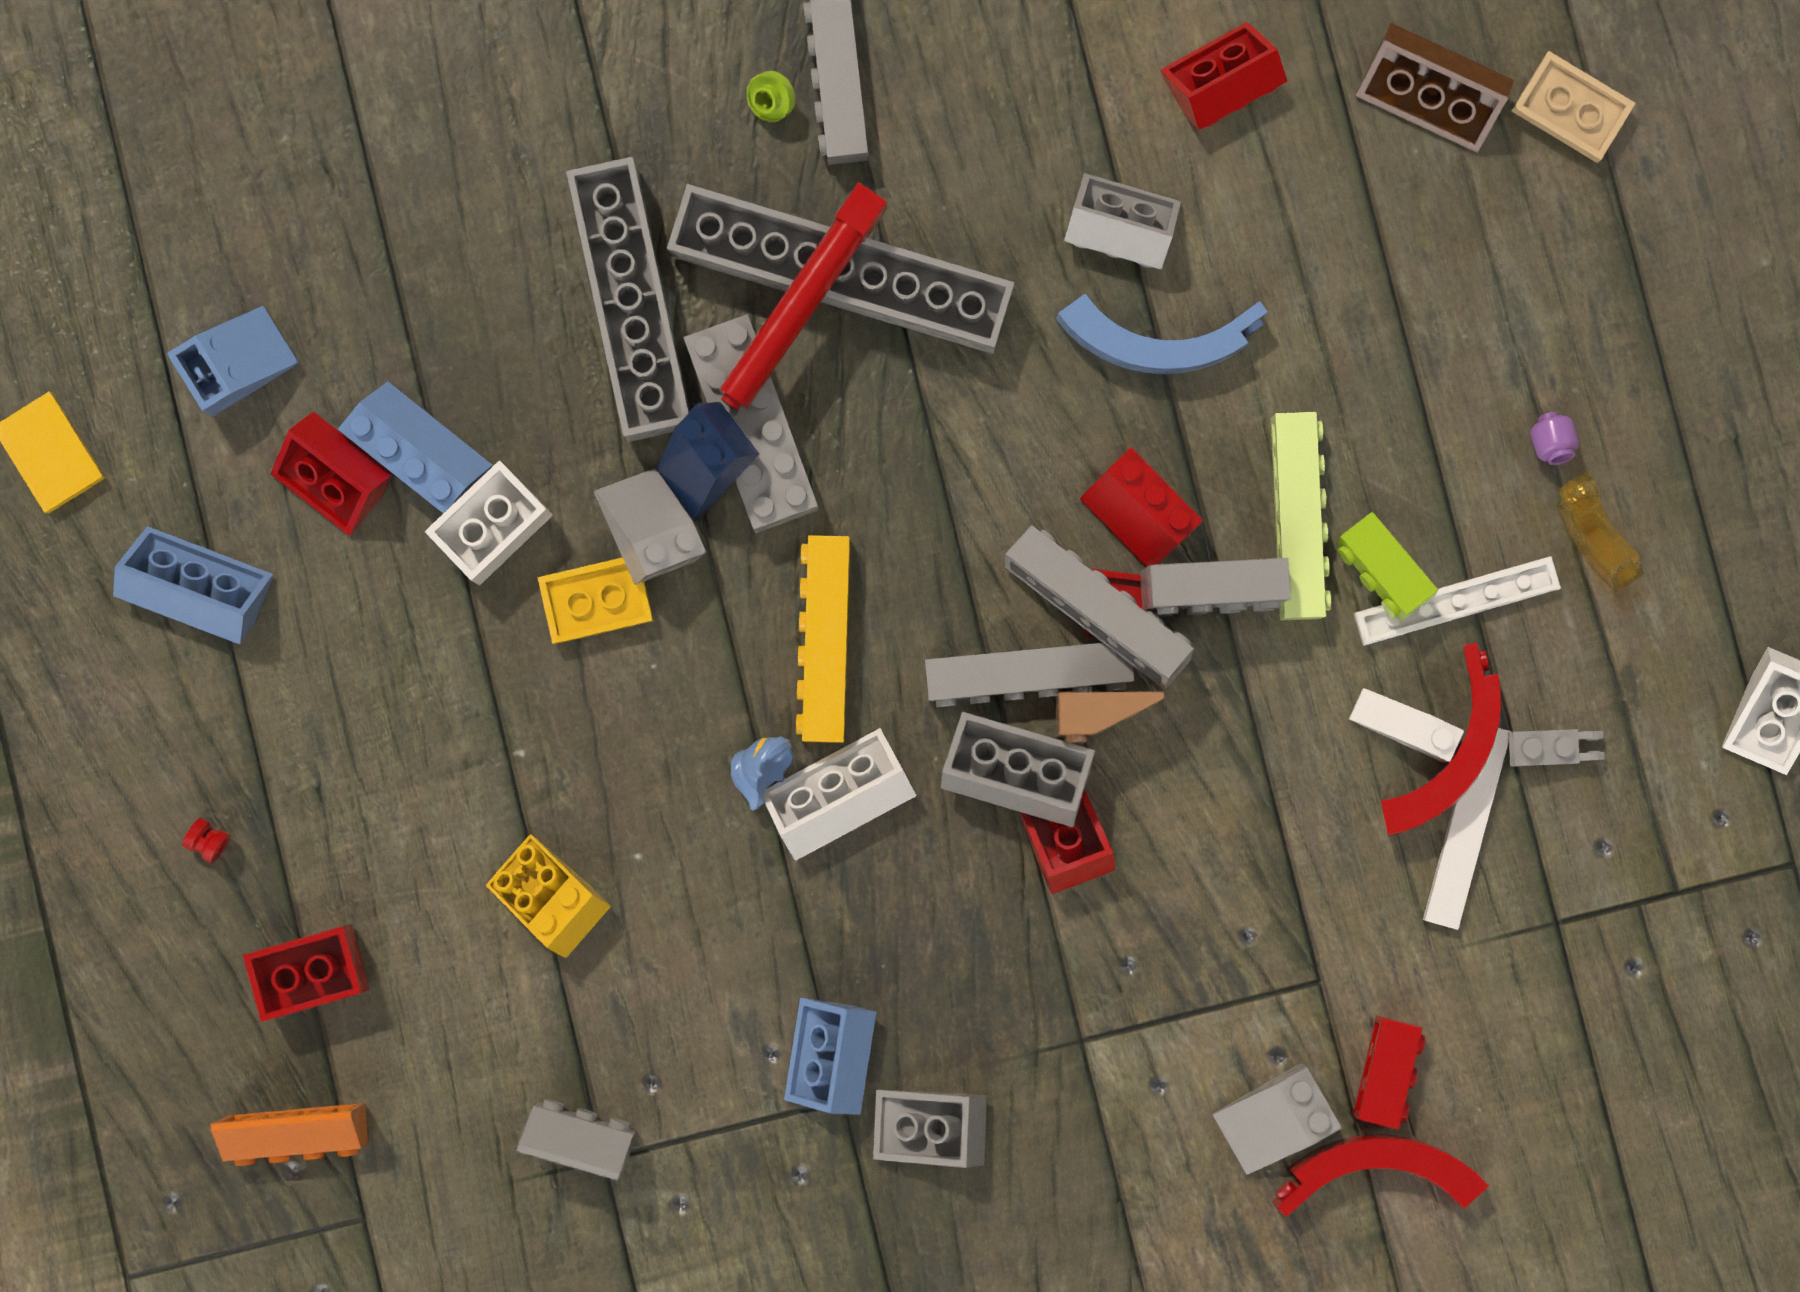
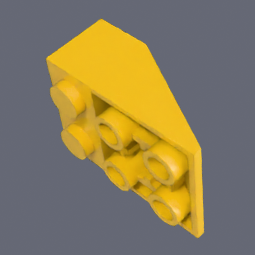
M532 834L523 841L485 885L546 948L564 958L569 956L611 907L585 880Z

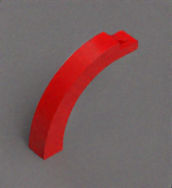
M1477 643L1463 645L1472 694L1471 719L1463 743L1447 767L1426 785L1403 796L1381 801L1388 837L1421 827L1454 806L1475 783L1488 761L1499 727L1501 690L1498 674L1484 676L1483 671L1489 670L1487 654L1485 650L1479 651Z
M1366 1134L1331 1142L1299 1159L1289 1167V1170L1297 1179L1293 1183L1289 1180L1281 1185L1275 1192L1277 1197L1272 1202L1287 1217L1308 1197L1330 1181L1348 1173L1373 1168L1402 1170L1426 1178L1441 1187L1463 1209L1482 1194L1489 1185L1462 1161L1424 1141L1391 1134Z

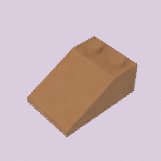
M1164 692L1059 693L1055 698L1056 739H1064L1066 743L1084 745L1087 739L1158 704L1164 699Z

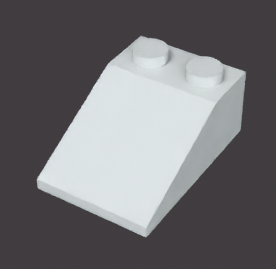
M1767 647L1751 676L1722 744L1723 748L1780 773L1788 774L1800 753V660Z

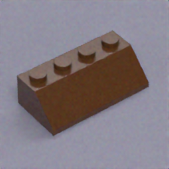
M1390 23L1356 96L1478 153L1509 98L1514 80Z

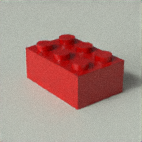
M352 924L243 955L261 1022L370 990Z

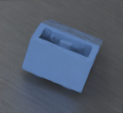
M264 306L197 334L167 353L201 410L212 417L299 364V361Z

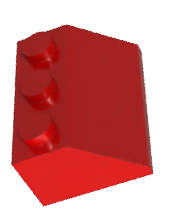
M1248 22L1160 69L1163 79L1183 114L1199 131L1214 125L1219 119L1234 111L1243 109L1248 103L1263 95L1272 93L1277 87L1288 82L1278 49Z
M314 411L288 430L270 473L349 536L354 533L381 499L393 475L391 471Z
M1132 447L1080 497V500L1145 567L1158 565L1203 521Z

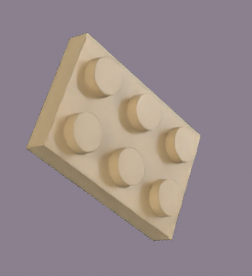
M1548 51L1511 111L1598 163L1605 155L1636 103Z

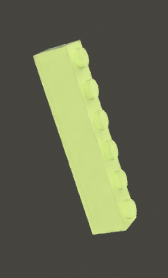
M1317 412L1275 413L1271 417L1277 558H1288L1291 600L1282 602L1281 608H1279L1280 620L1321 619L1326 617V611L1331 609V594L1329 590H1325L1324 577L1329 576L1328 556H1323V543H1327L1328 528L1327 523L1322 522L1321 509L1326 508L1325 488L1320 489L1319 476L1324 475L1325 462L1324 456L1318 455V441L1323 440L1322 421H1317Z

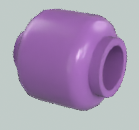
M1557 412L1541 415L1538 418V423L1530 430V437L1538 459L1548 461L1550 465H1559L1570 461L1575 457V452L1580 447V440L1573 420L1568 416L1558 415Z

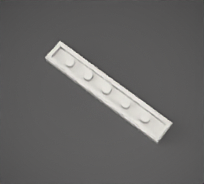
M1550 556L1439 588L1433 599L1403 622L1397 616L1392 618L1382 605L1353 614L1362 644L1365 646L1561 589L1552 557Z
M1498 728L1494 746L1485 767L1467 793L1453 806L1423 917L1425 921L1457 930L1459 928L1509 743L1508 732L1511 731Z

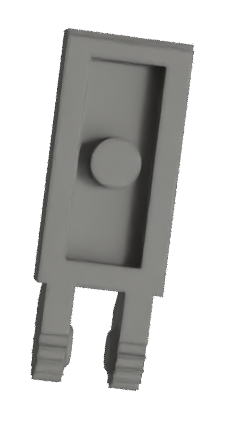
M1578 729L1508 732L1510 766L1578 764L1580 761L1605 760V752L1588 751L1587 753H1579L1580 739L1588 741L1604 738L1603 731L1578 732Z

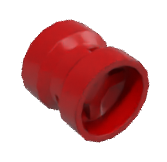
M200 817L186 833L182 846L189 851H198L201 853L202 859L213 864L224 852L231 835L223 830H215L211 827L209 821Z

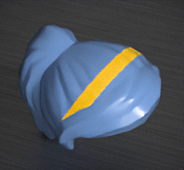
M782 736L758 739L748 749L736 752L732 758L731 778L735 787L749 802L751 811L758 809L765 803V789L775 781H784V773L794 758L789 739H785Z

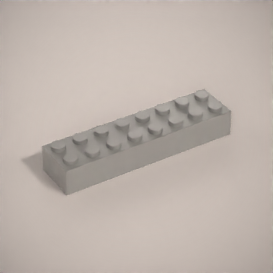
M633 157L566 171L623 437L627 442L672 433L676 426L690 412V407L635 160Z

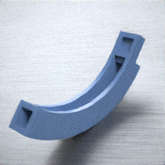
M1086 294L1057 314L1056 320L1081 346L1112 364L1143 373L1180 374L1213 366L1243 350L1249 342L1242 333L1245 332L1247 336H1250L1264 325L1261 319L1265 317L1268 311L1259 301L1224 327L1209 334L1185 340H1159L1130 332L1107 318L1097 309Z

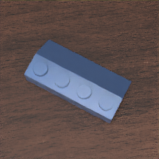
M388 381L359 402L338 428L339 431L443 514L493 467L490 462Z
M147 526L115 566L113 596L241 644L256 622L273 579V574Z

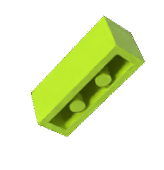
M1373 512L1340 536L1336 544L1339 547L1337 549L1339 556L1347 565L1353 564L1361 573L1359 578L1363 585L1369 591L1375 590L1383 600L1381 604L1384 610L1392 618L1397 616L1401 622L1405 621L1433 599L1439 591Z

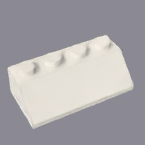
M879 728L785 778L783 782H778L765 789L764 800L781 838L796 861L914 798L916 794L882 730Z

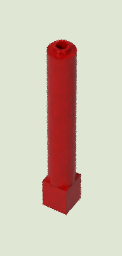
M858 182L836 214L834 223L719 388V391L724 394L720 399L736 411L740 407L748 409L860 244L866 241L886 212V200Z

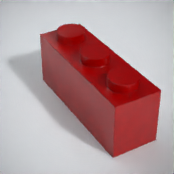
M1376 1015L1352 1114L1358 1120L1398 1130L1400 1122L1406 1121L1409 1112V1102H1406L1408 1088L1414 1087L1417 1078V1068L1413 1067L1416 1055H1421L1425 1045V1035L1422 1034V1027Z

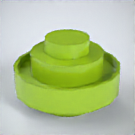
M772 70L764 71L752 78L747 86L746 96L749 107L761 120L778 122L789 115L795 106L794 89L789 80L781 73Z

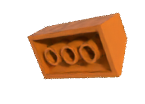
M365 1103L228 1115L211 1123V1132L222 1160H234V1166L255 1164V1158L269 1157V1163L285 1162L290 1160V1155L303 1154L304 1160L319 1159L324 1157V1152L337 1151L339 1157L353 1156L359 1154L358 1149L368 1145Z

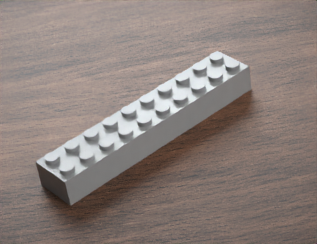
M687 184L667 250L672 258L786 292L830 227ZM867 238L865 242L860 244L821 302L994 354L1015 282Z

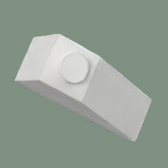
M1365 688L1362 689L1349 717V720L1440 762L1451 761L1464 730L1432 715Z

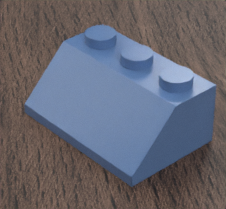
M800 998L784 1100L830 1114L860 1115L877 1011L852 1005Z

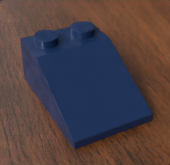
M721 402L696 404L676 426L656 469L693 520L696 521L703 516L760 453Z

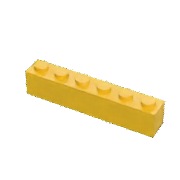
M808 535V544L801 545V564H807V578L800 579V598H806V612L799 613V632H805V646L798 647V666H804V680L797 681V700H803V714L796 715V734L802 735L803 742L844 743L850 537Z

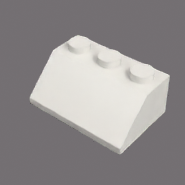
M499 460L440 516L425 533L471 581L480 586L544 525L553 514Z

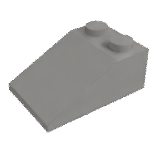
M656 468L594 491L635 585L691 564L706 553L693 521Z
M1302 1063L1212 1113L1246 1175L1312 1146L1342 1128L1310 1071Z
M876 1090L873 1160L963 1168L983 1166L987 1095Z

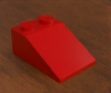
M1085 790L1073 827L1019 812L1051 895L1115 871L1114 853Z

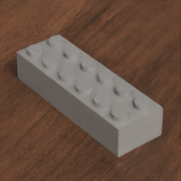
M746 314L683 338L707 403L721 402L760 453L735 480L755 533L819 511L771 376L748 409L740 407L736 411L720 400L724 394L719 391V388L756 336L749 316Z

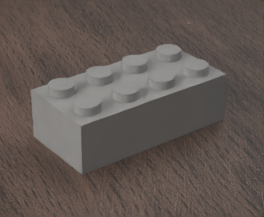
M1288 558L1150 565L1140 571L1142 609L1145 612L1152 611L1159 617L1173 616V614H1178V610H1186V616L1205 615L1207 612H1213V608H1219L1220 614L1239 613L1240 611L1247 610V606H1253L1254 612L1274 611V609L1281 608L1282 602L1291 600Z
M962 712L942 771L941 789L1073 827L1092 767L1095 750Z

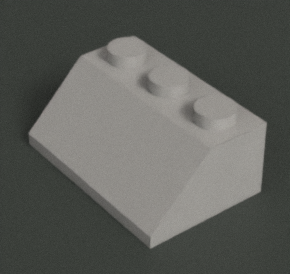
M1084 173L1064 241L1072 243L1078 248H1089L1105 253L1112 258H1123L1136 262L1146 268L1153 267L1162 270L1173 237L1181 201Z
M544 1099L543 1103L537 1102L533 1106L517 1147L518 1152L615 1180L621 1177L626 1169L637 1131L629 1128V1122L617 1118H610L609 1122L596 1119L597 1113L578 1108L576 1113L563 1109V1103L551 1099Z

